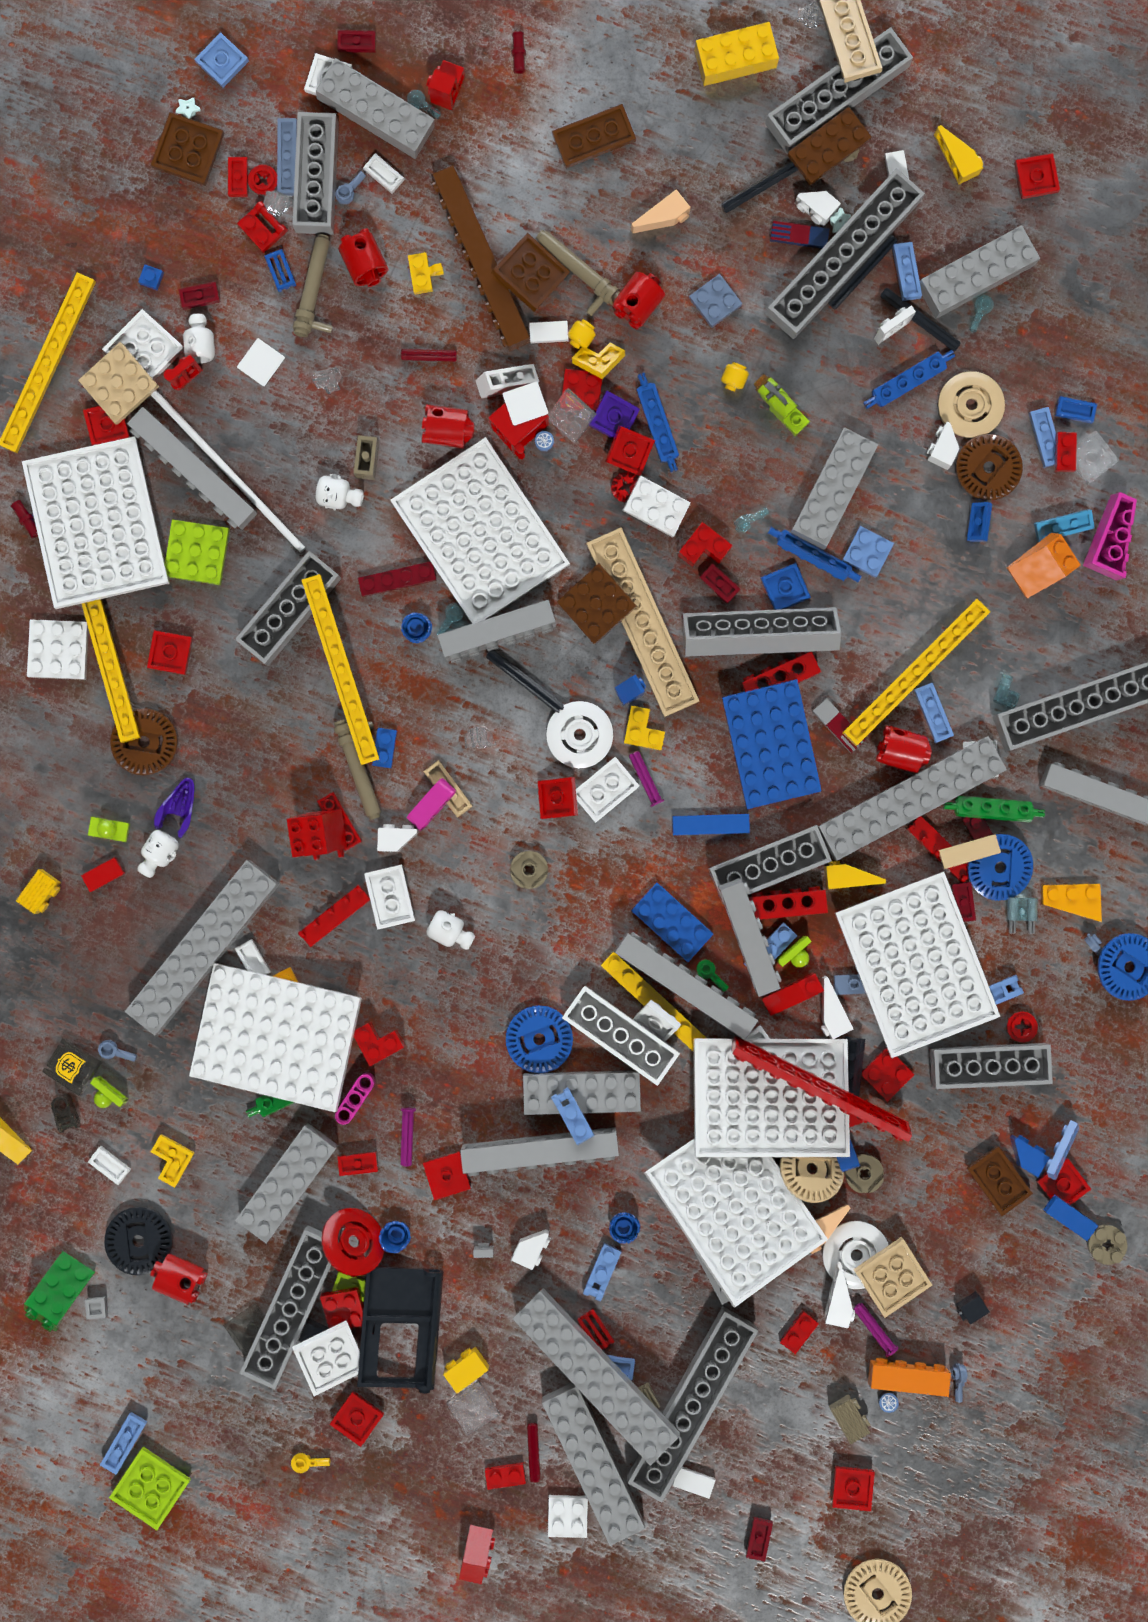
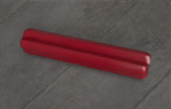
M402 349L401 359L455 362L457 361V351Z
M529 1423L527 1425L530 1482L537 1483L540 1482L537 1423Z

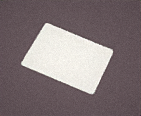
M258 338L237 368L262 386H265L285 357Z
M537 381L503 393L513 425L548 414Z

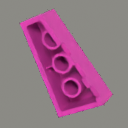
M1121 492L1110 495L1083 563L1084 567L1114 580L1126 578L1127 571H1125L1129 558L1128 547L1132 537L1130 534L1134 523L1137 499Z

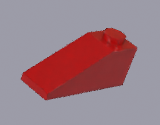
M812 972L762 998V1001L770 1016L823 992L824 989L816 974Z

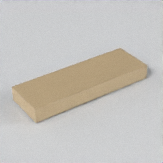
M439 760L423 771L433 785L443 778L456 790V793L447 804L457 818L473 807Z
M996 834L938 850L944 869L1001 853Z

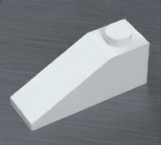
M534 364L486 371L475 381L481 398L501 395L504 392L536 381L539 382Z
M824 976L822 977L824 991L822 992L823 1026L821 1028L826 1037L829 1036L831 1039H835L853 1030V1027L829 978Z
M837 1262L824 1318L826 1324L849 1328L850 1322L854 1321L855 1310L852 1309L842 1264Z

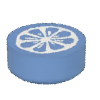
M541 431L536 435L535 445L540 451H548L553 447L554 438L551 433Z
M885 1391L878 1398L879 1406L884 1412L891 1413L898 1408L899 1401L893 1392Z

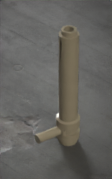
M541 230L536 237L538 243L591 287L598 296L586 312L592 316L603 302L612 305L615 298L619 295L620 289L612 286L607 278L601 277L548 231Z
M318 234V237L315 238L300 306L296 310V321H294L292 327L294 329L293 333L300 337H308L312 328L331 333L332 330L331 325L314 321L315 304L330 245L329 237L323 234Z
M347 720L337 721L334 723L335 734H338L339 746L343 748L365 814L370 820L381 817L379 804L365 765L360 763ZM372 721L368 722L369 728L373 729Z

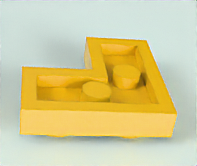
M609 343L599 354L588 348H581L572 357V363L603 379L625 357V350L612 343Z
M631 706L624 744L661 751L665 732L647 728L650 709Z
M161 1134L151 1150V1153L167 1161L158 1179L175 1188L195 1152Z

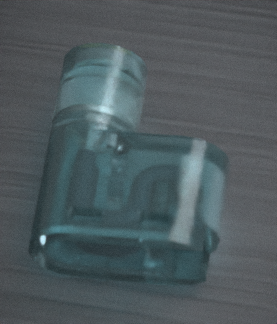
M1002 674L993 702L1013 709L1017 705L1021 694L1009 690L1013 680L1012 676Z

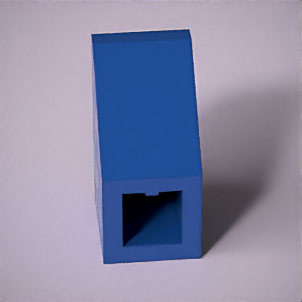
M634 675L616 686L614 690L624 706L643 696L646 685L641 677L637 678Z
M1011 1135L1010 1139L1017 1165L1039 1177L1050 1158L1045 1155L1046 1150L1038 1145H1035V1147L1028 1144L1029 1140L1021 1135L1018 1138Z

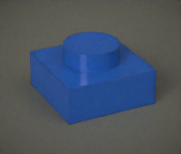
M144 265L138 283L158 291L164 272Z

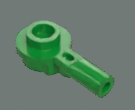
M702 960L698 963L696 970L701 978H710L723 992L729 988L715 973L716 968L713 962Z

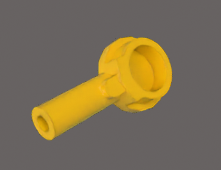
M298 1453L291 1460V1467L297 1473H304L309 1467L330 1466V1458H311L305 1453Z

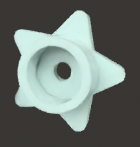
M194 98L187 101L179 99L180 106L176 109V113L186 118H192L201 109L195 105Z
M841 207L838 212H835L830 217L833 233L840 230L851 217L850 214H845Z

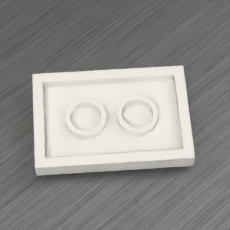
M639 476L622 511L674 537L691 502Z
M614 757L576 789L578 803L596 823L640 786L618 759Z
M402 865L364 873L377 930L415 921Z

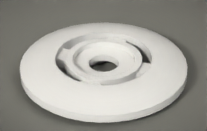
M583 701L571 702L564 705L563 710H560L559 713L555 712L547 726V743L552 754L561 763L573 768L590 767L600 762L609 752L613 742L612 724L606 713L598 706ZM583 716L590 718L598 729L594 730L591 723L583 720ZM577 729H583L586 733L585 738L581 741L576 740L574 737V732ZM562 740H566L571 748L577 749V753L568 750Z
M849 1221L837 1226L823 1246L822 1257L825 1269L833 1279L837 1262H841L847 1288L863 1289L865 1287L853 1269L887 1247L888 1242L880 1230L867 1222ZM853 1237V1240L848 1241V1242L843 1246L842 1250H839V1248H840V1246L843 1244V1242H845L847 1239ZM856 1249L862 1252V1258L858 1261H854L851 1258V1252Z

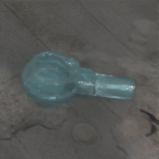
M413 90L408 93L407 102L417 109H424L436 119L440 118L442 113L425 101V95L421 91Z
M982 295L975 301L976 315L969 331L975 333L983 316L992 311L994 303L989 296Z
M765 507L754 514L751 513L739 517L734 522L735 530L737 532H746L750 529L752 522L769 514L768 509Z
M451 603L446 607L445 615L447 618L437 631V636L445 633L452 622L455 623L463 618L464 611L458 603Z

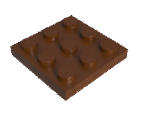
M169 112L151 162V167L206 186L225 133L221 129Z
M527 233L491 273L535 312L569 275L570 271Z
M600 563L557 601L594 645L637 607L634 601Z

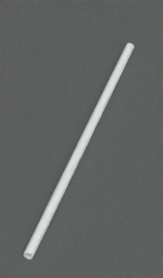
M155 390L151 396L288 541L302 553L306 547L162 395Z

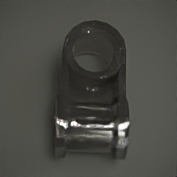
M61 1094L54 1098L51 1102V1109L59 1133H64L65 1130L73 1127L80 1128V1119L72 1097L68 1094ZM60 1099L65 1102V1108L59 1106L58 1101Z

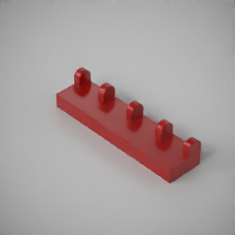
M922 816L916 818L906 830L942 864L938 850L952 847V845ZM968 862L946 868L961 883L969 878L967 873Z
M357 885L299 931V936L311 948L368 903L370 897L360 885Z

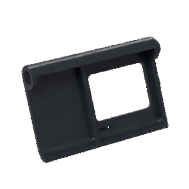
M376 1267L366 1274L357 1387L416 1388L420 1393L424 1394L434 1390L443 1270ZM383 1323L418 1324L416 1364L413 1377L377 1376L380 1329Z

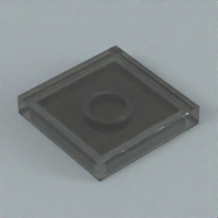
M256 1302L223 1325L245 1357L248 1355L265 1318L264 1313Z

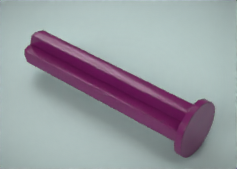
M638 751L631 753L629 758L652 804L650 807L664 802Z
M408 1107L401 1108V1111H403L401 1165L405 1167L412 1165L414 1112L416 1111V1108Z
M858 1303L853 1308L857 1316L886 1352L885 1356L893 1355L899 1347L892 1343L863 1303Z

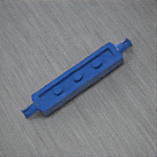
M950 350L946 354L941 355L938 351L872 390V398L863 402L866 405L865 408L868 409L875 404L883 407L947 369L946 362L955 357V354H952L954 352Z
M642 373V376L641 374L638 375L641 386L637 388L636 392L652 439L655 440L654 444L660 462H667L670 473L678 470L675 459L679 457V453L655 383H648L645 373Z
M771 526L767 533L777 538V545L785 551H789L800 559L810 562L818 569L830 573L835 578L844 581L849 577L858 583L862 575L852 571L851 565L787 530L780 532Z

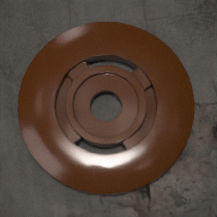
M983 434L972 438L962 447L956 460V475L960 485L968 494L981 500L991 501L1007 496L1016 488L1023 472L1022 458L1018 449L1008 439L995 434ZM992 450L1001 454L1005 459V462H1003L1002 458L998 454L992 453ZM986 462L994 464L995 469L992 473L985 472L983 466Z
M152 709L133 710L140 737H148L150 744L148 747L142 748L139 745L140 738L129 741V748H127L126 742H120L115 725L110 738L112 754L117 763L130 773L136 775L158 773L171 763L176 754L178 745L176 730L171 721L158 711ZM160 736H162V747L160 753L158 754L157 751L160 747Z

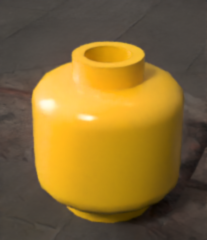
M584 319L576 321L568 332V337L571 339L569 343L576 349L580 347L588 348L596 336L595 327Z
M735 362L727 364L721 377L722 383L726 384L724 388L734 392L736 388L743 389L749 376V372L746 370L747 367Z

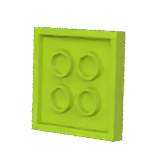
M172 520L165 560L168 577L221 585L230 529Z
M142 1447L109 1498L155 1530H158L191 1478L145 1447Z

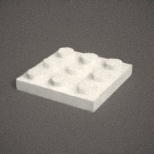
M142 309L102 349L107 354L119 342L123 343L153 380H155L184 351V346Z
M30 620L27 677L86 680L89 635L87 622Z
M347 1321L292 1347L313 1396L358 1375L360 1351Z

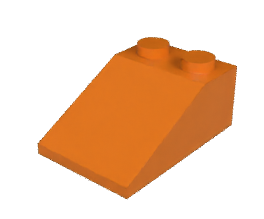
M1050 533L1006 568L1024 596L1029 598L1063 579L1081 564L1063 536L1057 533Z

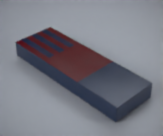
M773 221L770 241L822 249L828 242L829 229Z

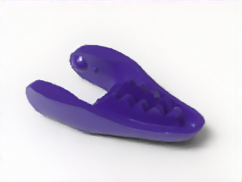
M183 779L159 807L154 819L155 829L159 830L163 827V821L167 814H175L184 819L180 830L177 832L178 837L183 838L189 828L194 801V782L192 779Z

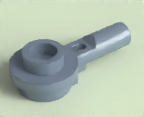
M360 171L349 184L345 183L339 186L335 192L336 200L341 204L352 202L355 188L363 181L366 175Z
M1088 933L1084 939L1085 942L1097 955H1100L1103 950L1100 947L1102 942L1095 934L1091 936Z
M105 1040L98 1047L99 1055L104 1059H111L117 1056L135 1062L137 1058L136 1054L118 1049L117 1044L112 1040Z
M955 1363L953 1368H951V1376L955 1380V1401L962 1402L963 1386H965L967 1380V1370L963 1364Z

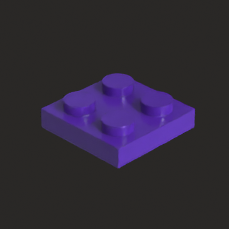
M606 391L588 426L614 439L619 426L630 430L640 409Z

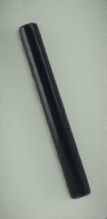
M792 161L722 202L721 207L725 213L730 212L795 173L798 169Z
M889 235L831 298L828 304L832 309L835 310L892 249L893 245L897 243L898 240L893 235Z
M885 288L880 295L882 299L898 311L903 307L907 309L911 306L906 301H902V298L889 288ZM914 308L916 312L911 320L949 349L956 351L961 344L960 341Z
M495 650L487 653L486 658L553 711L559 713L560 710L564 709L563 703Z

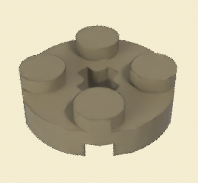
M533 851L519 853L511 862V878L521 888L532 889L539 887L544 883L548 874V865L545 858ZM526 865H528L529 867L531 865L534 866L533 875H526L524 873L526 871V869L524 868Z
M861 1153L857 1155L860 1166L845 1171L844 1175L848 1185L858 1193H871L876 1191L883 1183V1166L874 1156ZM862 1169H863V1170H866V1169L869 1170V1171L867 1172V1174L869 1175L867 1178H866V1177L860 1178V1175H861L860 1171H861Z
M1100 1225L1087 1241V1249L1091 1256L1101 1264L1112 1265L1120 1263L1127 1252L1126 1236L1112 1225ZM1110 1240L1112 1245L1106 1250L1102 1244Z

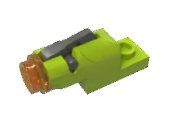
M763 374L754 383L755 390L770 406L769 410L794 436L809 424L810 421L797 409L798 405L772 377H767Z

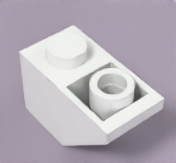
M827 191L799 193L795 201L797 208L801 212H806L811 216L814 223L820 224L823 227L828 223L830 217L838 211L841 204Z
M946 422L943 427L939 426L935 434L938 438L935 444L931 443L927 454H930L927 460L948 470L959 451V446L951 424Z
M383 824V828H378L377 851L399 852L418 834V829H414V825H402V829L395 828V825Z
M545 1229L521 1238L511 1261L533 1270L535 1265L538 1266L540 1264L542 1248L546 1249L551 1238L548 1237L549 1231Z

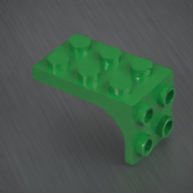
M62 1251L24 1303L25 1316L32 1321L36 1319L42 1323L41 1326L47 1331L51 1332L53 1330L56 1332L62 1319L95 1272Z

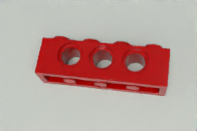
M812 651L808 653L800 652L791 661L787 658L778 662V667L772 669L769 666L761 670V674L754 677V674L743 678L744 682L740 686L743 692L759 688L757 685L759 680H765L767 686L795 679L800 683L821 673V670ZM799 664L802 672L799 674L795 673L792 670V666ZM782 672L785 677L784 681H777L775 673Z
M820 886L809 887V891L801 892V888L790 889V893L782 894V890L770 891L771 895L763 896V892L751 893L752 897H748L749 901L753 900L756 907L754 912L755 918L760 920L828 913L826 890H820ZM804 896H809L811 899V903L807 907L803 906L801 902ZM787 897L792 901V905L788 909L782 905V901ZM767 899L773 903L772 909L768 911L763 907V903Z

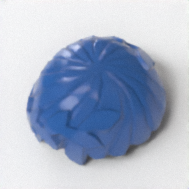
M414 612L408 614L402 620L401 631L403 636L410 642L421 643L430 636L432 623L427 616Z
M618 1213L610 1222V1235L618 1243H631L640 1232L639 1220L633 1214Z
M399 1221L387 1223L381 1229L379 1235L381 1247L390 1253H399L407 1247L411 1239L408 1226Z

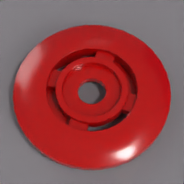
M345 1208L337 1211L326 1221L322 1231V1248L327 1260L336 1270L349 1276H362L371 1272L379 1265L384 1255V1249L379 1242L381 1227L370 1214L361 1209ZM342 1227L344 1230L341 1232L338 1242V1233ZM351 1236H355L358 1239L359 1244L357 1247H352L349 1244Z

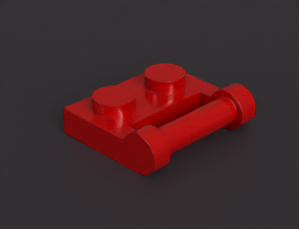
M259 201L247 215L237 222L241 230L262 253L266 252L288 231L267 210L263 201ZM260 213L276 230L273 234L257 218Z
M189 355L181 358L175 368L165 370L164 378L171 382L174 390H181L203 370L195 359Z

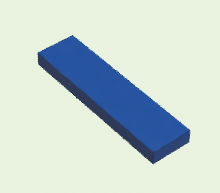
M749 814L672 816L673 835L750 833Z

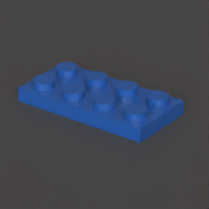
M657 882L631 910L687 962L693 958L713 935L706 926Z

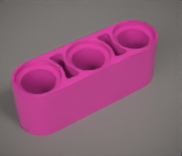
M441 778L406 818L419 831H422L454 796L456 790L445 779Z
M363 1073L356 1080L335 1113V1119L339 1124L346 1125L354 1118L375 1086L376 1079L371 1073ZM362 1078H369L371 1085L364 1087L361 1083ZM352 1094H358L360 1096L359 1103H353L351 1101ZM342 1110L348 1111L350 1114L349 1119H343L340 1116V1112Z

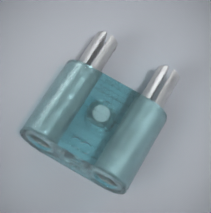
M1007 897V920H1009L1010 934L1016 933V921H1028V934H1035V921H1038V898Z

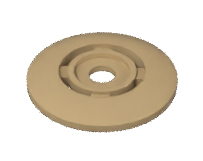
M964 372L954 376L944 385L938 399V411L944 425L946 422H949L954 434L965 438H974L990 433L1001 421L1005 410L1004 395L999 385L991 377L979 372ZM968 386L971 387V389H967L963 391L959 396H956V393L959 390ZM967 400H975L977 408L969 410L966 407ZM984 413L987 414L983 420L972 422V420L980 418Z
M781 1157L780 1173L785 1186L795 1197L805 1202L819 1203L826 1201L839 1191L843 1183L844 1172L841 1171L836 1157ZM809 1163L816 1165L817 1172L815 1174H810L807 1171ZM826 1163H827V1166H828V1176H827V1179L825 1178L826 1173H827Z
M871 1559L860 1563L850 1572L844 1585L845 1605L850 1615L857 1622H899L910 1608L912 1600L910 1582L903 1570L890 1561ZM876 1588L883 1590V1596L880 1599L872 1597V1591ZM891 1601H894L893 1604H892L889 1608H887L886 1610L880 1611V1610H882V1609L888 1607V1606L890 1605Z

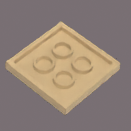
M121 342L78 380L117 425L159 388V385Z
M902 1237L853 1269L884 1318L932 1286Z

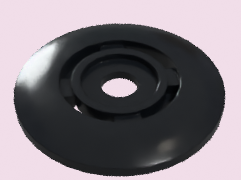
M146 1207L129 1208L120 1212L109 1223L104 1238L105 1251L111 1263L120 1271L130 1275L149 1274L156 1261L163 1263L166 1256L171 1252V1229L167 1221L158 1212ZM136 1222H144V1223H145V1226H144V1225H135V1226H132L131 1228H129L127 1225H129L130 1223H136ZM136 1235L144 1238V1244L140 1247L135 1246L133 1243V1238ZM146 1254L149 1255V1257L145 1259L131 1258L132 1256L141 1257Z

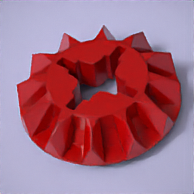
M268 165L254 167L248 175L249 187L258 195L267 196V194L274 192L277 186L276 171ZM259 175L264 179L267 178L266 180L268 185L264 183L259 184L261 182Z
M629 472L619 473L611 484L613 496L618 501L624 503L627 502L630 494L625 489H621L623 487V480L626 484H632L629 488L630 494L638 480L635 474Z
M1023 1011L1014 1013L1008 1018L1006 1025L1008 1035L1017 1042L1032 1040L1038 1030V1024L1034 1016ZM1021 1021H1023L1024 1025L1029 1026V1028L1023 1029L1022 1035L1020 1029L1015 1027L1020 1025Z

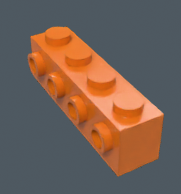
M876 1358V1361L870 1360L868 1384L871 1389L949 1397L951 1373L944 1365L934 1364V1367L926 1366L925 1363L915 1362L913 1365L907 1364L906 1361L895 1360L894 1363L888 1362L887 1359Z

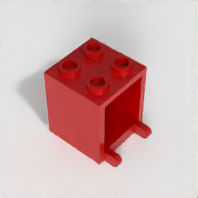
M506 403L488 417L490 428L520 460L525 458L524 447L539 432L549 426V416L547 414L513 425Z
M341 809L309 812L287 819L292 857L313 855L314 860H319L320 855L329 854L337 851L339 858L344 857V848L347 847Z

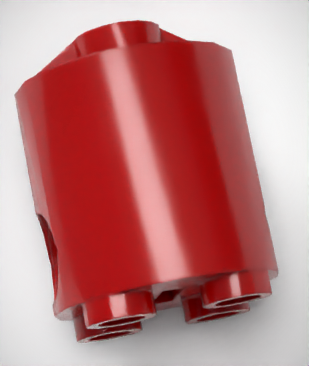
M365 228L353 236L346 235L342 237L338 250L354 285L373 287L379 284L381 278L389 269L373 234L369 232L368 228Z
M635 272L613 301L612 306L615 308L613 313L620 319L625 318L629 321V325L632 328L638 330L665 297V292L659 286L661 281L651 273L645 275L641 272Z
M426 404L425 416L427 417H423L422 429H425V432L423 431L422 443L464 449L465 444L474 435L475 423L470 420L469 411Z
M885 726L882 735L884 736L883 742L879 741L876 752L878 754L876 761L913 773H917L921 767L928 764L932 750L927 736L893 726Z
M170 1253L166 1256L163 1263L156 1261L150 1276L155 1278L152 1286L153 1291L186 1305L195 1303L199 1295L197 1289L199 1285L204 1284L208 1275L205 1272V1268ZM186 1278L190 1279L191 1281L190 1288H187L184 1285V1280Z

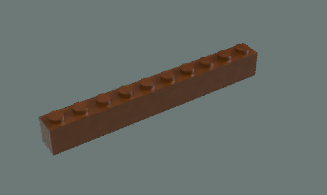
M452 165L433 173L434 181L431 182L435 193L439 192L441 196L439 199L440 205L443 210H447V221L450 227L454 226L456 233H454L458 245L462 244L464 248L462 250L463 257L472 266L469 268L473 279L477 278L479 282L477 285L478 291L487 300L484 304L488 313L492 312L494 316L492 322L495 329L500 330L502 334L500 340L503 347H507L509 352L529 344L530 337L508 288L491 273L497 266V262L454 166Z

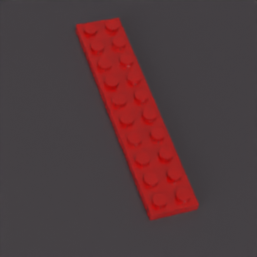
M735 1035L732 1041V1054L737 1060L747 1061L755 1069L760 1071L763 1069L769 1072V1075L773 1078H781L787 1081V1084L791 1087H799L809 1096H817L825 1104L835 1105L843 1113L848 1115L851 1113L857 1116V1119L861 1122H869L879 1131L891 1133L899 1141H910L912 1132L908 1121Z

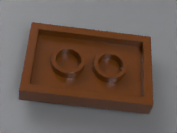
M999 1146L994 1147L966 1168L1001 1216L1033 1194Z

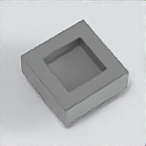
M479 1243L478 1246H474V1258L493 1257L494 1246H489V1243Z
M106 1296L85 1299L86 1320L106 1318L108 1316Z

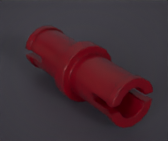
M516 31L512 33L513 49L511 50V55L514 61L513 72L515 74L525 73L524 56H526L524 32Z
M21 500L12 503L10 507L19 518L18 522L20 525L25 527L31 539L38 537L32 514H29Z

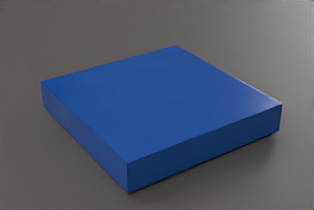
M796 563L760 578L774 610L786 609L811 598Z

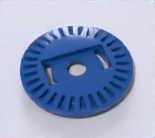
M996 834L1000 849L1009 850L1008 854L1001 852L968 862L967 873L973 888L979 894L991 900L1001 901L1017 896L1026 888L1033 874V858L1030 850L1020 839L1008 834ZM998 862L1005 863V870L1001 873H997L995 870V865ZM992 881L999 883L1007 881V883L1003 885H993Z
M1126 933L1114 937L1103 948L1098 960V976L1104 989L1112 996L1121 1000L1131 1001L1140 999L1148 994V938L1138 934ZM1128 961H1132L1134 964V969L1130 973L1126 972L1124 968Z
M538 1005L520 1011L512 1019L506 1032V1047L510 1057L519 1067L533 1073H546L558 1068L566 1061L572 1049L573 1034L570 1024L562 1018L563 1015L551 1007ZM550 1025H553L558 1033V1043L555 1042V1036ZM538 1033L545 1036V1042L542 1045L534 1043L533 1038ZM520 1036L524 1037L525 1046L529 1050L528 1054L521 1046Z

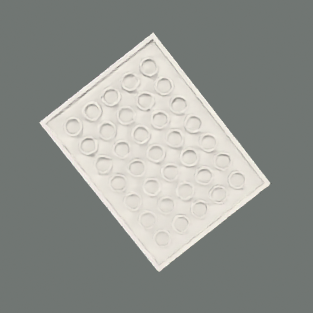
M135 436L22 461L55 609L169 584Z
M486 437L390 500L472 624L489 619L570 565Z
M944 872L835 913L891 1058L1000 1017Z
M214 963L189 1076L337 1112L362 997Z
M694 1039L695 1157H850L849 1115L843 1113L839 1107L827 1105L821 1098L817 1096L811 1097L799 1087L793 1088L787 1084V1081L781 1078L775 1079L769 1075V1072L763 1069L762 1071L757 1070L747 1061L737 1060L732 1054L733 1039ZM746 1039V1041L849 1092L847 1039Z
M693 1139L644 1172L733 1307L742 1303L828 1240L802 1200L795 1197L787 1189L782 1180L780 1168L772 1157H695Z

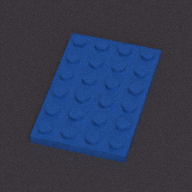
M797 679L721 697L747 809L822 791Z

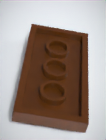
M623 104L552 131V136L565 168L636 142L635 134Z
M848 107L790 150L787 156L809 185H811L869 142L872 136Z

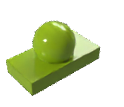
M91 817L88 836L127 842L130 823Z
M807 936L801 937L776 959L778 964L783 967L791 960L795 967L801 968L806 966L809 962V954L804 948L812 941Z
M101 1076L93 1078L90 1082L91 1085L99 1090L94 1095L96 1106L107 1108L114 1102L117 1106L122 1107L128 1101L125 1095Z

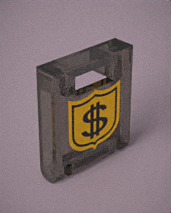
M62 1038L60 1042L65 1047L57 1046L46 1064L51 1070L44 1068L42 1072L76 1095L81 1096L102 1062L69 1040ZM85 1066L90 1068L83 1082L76 1081Z

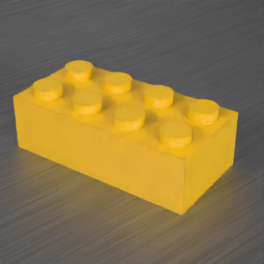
M770 22L696 40L694 49L704 86L777 68L779 60Z

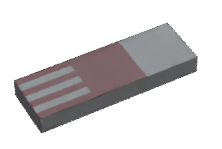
M827 698L812 711L850 754L865 741L863 739L855 746L843 734L851 724Z

